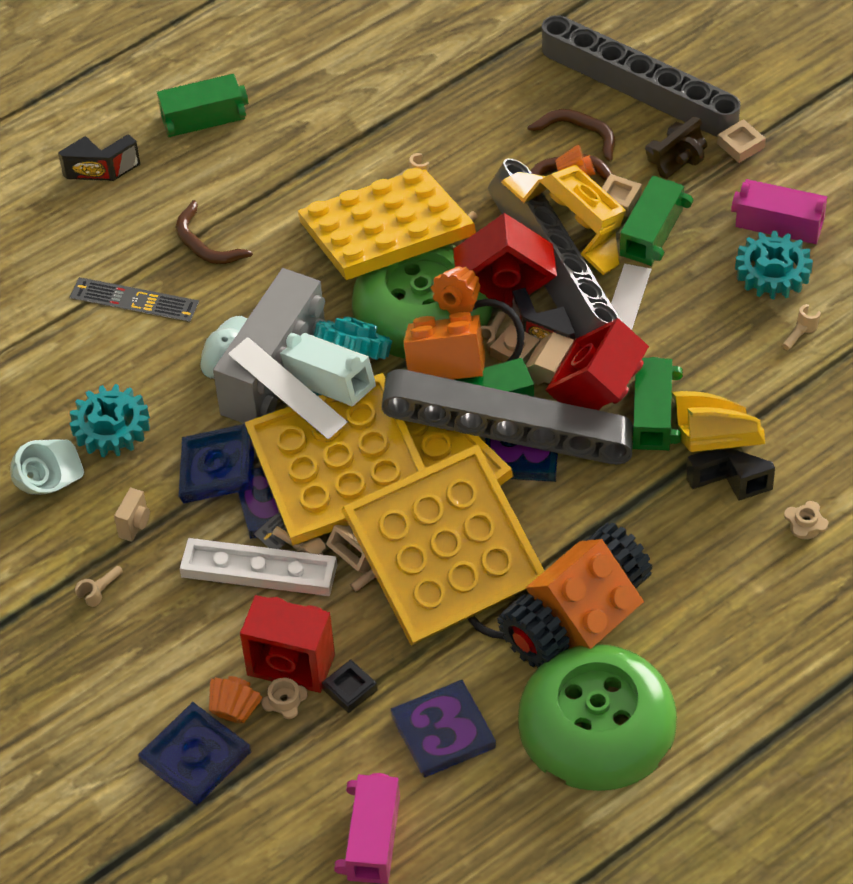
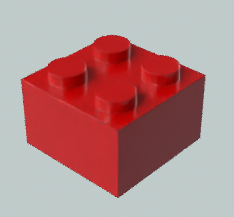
M506 213L494 219L453 249L455 267H467L469 270H473L475 275L479 277L478 282L481 285L479 292L488 299L501 301L509 307H512L513 290L526 287L530 295L557 276L553 244Z
M617 318L574 341L545 391L557 402L598 411L609 403L616 404L628 393L629 387L627 385L630 379L642 368L644 364L642 358L649 346L624 322Z
M255 595L240 631L247 676L272 682L278 678H289L295 681L298 686H304L306 690L321 693L322 682L327 678L335 657L330 612L313 605L301 606L288 603L278 597L267 598Z

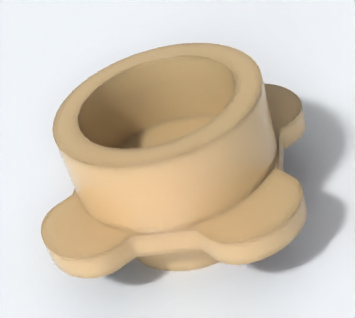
M808 501L800 507H788L785 510L784 517L791 522L790 529L794 536L805 540L812 539L819 532L827 530L828 520L822 518L819 512L820 505L817 502Z
M275 679L268 688V696L264 697L261 701L262 708L267 712L275 711L281 713L285 719H292L298 714L297 708L300 702L307 698V690L304 686H298L292 679ZM283 697H288L286 701L281 700Z

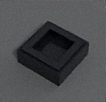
M351 659L322 682V689L348 714L378 690L377 683Z

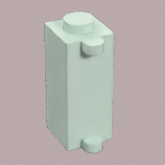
M295 333L288 335L286 339L287 347L280 353L284 368L311 391L354 406L376 386L368 356L307 333H303L301 336Z

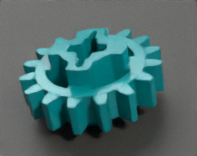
M773 231L771 237H766L764 233L759 232L757 241L748 237L746 239V246H739L738 256H736L735 270L738 271L737 280L745 281V290L756 288V296L758 297L767 292L770 298L774 300L776 293H782L785 298H789L791 289L800 293L802 284L809 283L813 260L810 259V249H802L803 241L801 239L795 242L790 241L791 234L789 233L780 238L777 231ZM752 260L755 262L754 267L751 265ZM793 263L796 264V269L793 268Z
M345 316L343 319L336 318L335 322L327 320V322L321 320L316 322L313 335L366 355L369 359L373 358L376 360L389 357L392 340L389 337L376 333V325Z
M115 384L111 391H106L103 385L99 386L98 394L88 390L86 392L87 400L77 399L75 401L77 410L70 411L72 421L70 422L72 435L76 438L77 445L79 447L86 445L87 453L89 454L99 449L101 457H105L110 450H113L116 456H120L121 448L123 447L130 451L134 450L133 441L143 442L145 440L143 431H149L150 429L148 407L144 405L141 394L134 397L133 390L130 387L124 392H120L118 384Z

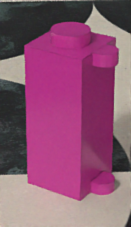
M746 179L742 183L741 191H736L734 194L731 212L736 213L735 227L770 235L773 231H777L779 237H784L789 233L791 234L790 239H801L803 242L817 245L825 220L827 196Z
M383 773L358 774L357 780L347 782L346 792L355 795L346 858L345 860L339 859L335 861L334 871L338 874L347 875L348 881L388 884L400 802L399 780L397 777H390Z

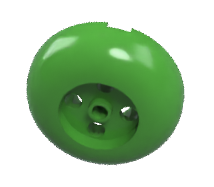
M449 244L357 277L352 293L353 318L376 325V333L389 337L392 340L390 355L406 359L403 342L408 324L413 323L414 319L424 316H433L435 320L449 319L451 314L447 310L440 309L439 303L433 300L434 293L430 287L434 284L436 276L455 268L453 253L455 245ZM479 292L477 300L488 299ZM399 293L405 295L401 300L396 298ZM479 307L471 312V316L480 315L481 326H487L491 317L492 307Z
M596 644L591 649L584 646H576L560 652L549 662H544L532 674L519 702V735L531 760L544 773L548 771L565 780L566 785L583 790L606 791L619 789L644 779L658 768L659 762L666 755L667 751L671 749L676 735V705L666 680L647 660L634 652L617 646ZM609 687H615L619 689L616 692L607 691ZM570 695L571 697H574V698H577V699H570V698H568L567 696ZM623 714L628 716L629 719L622 725H617L613 721L615 716ZM581 722L583 728L576 726V724Z

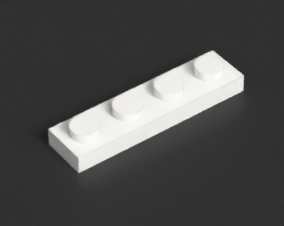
M188 538L180 565V574L183 578L330 596L337 568L336 556Z

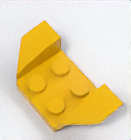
M577 165L548 176L517 172L502 180L501 183L523 203L535 198L548 189L550 197L562 206H567L576 214L575 219L579 224L597 233L582 251V257L602 275L607 274L619 265L616 231L622 224L626 210Z
M672 392V397L676 400L678 430L681 432V442L690 452L765 444L764 429L761 427L760 419L747 415L746 407L705 392Z

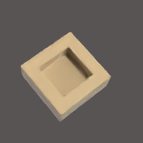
M744 119L722 131L717 137V144L738 163L765 148L766 138Z
M613 174L609 175L602 187L605 192L626 210L624 216L627 217L642 194V184Z
M510 324L490 346V356L502 363L506 362L515 350L517 344L515 326ZM524 331V347L519 358H523L526 365L540 339Z
M130 487L116 511L114 519L119 538L132 542L139 529L142 530L147 525L150 510L146 505L144 491Z

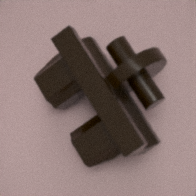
M693 116L684 124L675 122L668 128L667 137L661 142L652 140L645 146L648 161L657 165L660 177L668 179L686 163L696 166L704 160L703 150L708 146L701 133L700 127L702 122L700 118Z

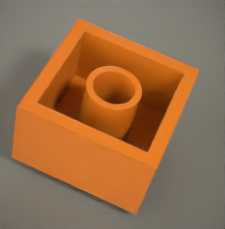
M457 312L449 315V319L435 320L433 316L416 318L413 320V323L408 324L403 343L407 369L409 371L451 380L483 376L485 349L480 315L471 316L470 312Z

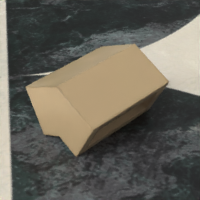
M553 332L540 340L526 363L528 372L537 385L543 382L550 384L573 345V339Z
M335 525L326 545L358 572L360 571L362 574H365L371 567L350 526ZM348 543L352 544L362 553L361 557L356 556L345 545Z

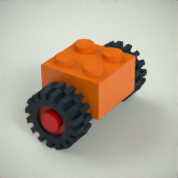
M605 523L587 540L579 541L532 581L526 587L530 595L526 596L524 594L519 597L497 618V622L500 624L498 626L499 630L505 633L503 638L506 642L512 644L510 648L514 653L518 651L520 658L524 662L528 660L530 666H537L539 668L544 662H549L564 650L576 646H584L591 649L644 602L636 588L651 576L652 564L648 563L650 560L648 554L642 552L644 547L641 543L637 545L634 542L636 538L632 534L628 536L626 529L622 526L618 528L615 523L610 525Z

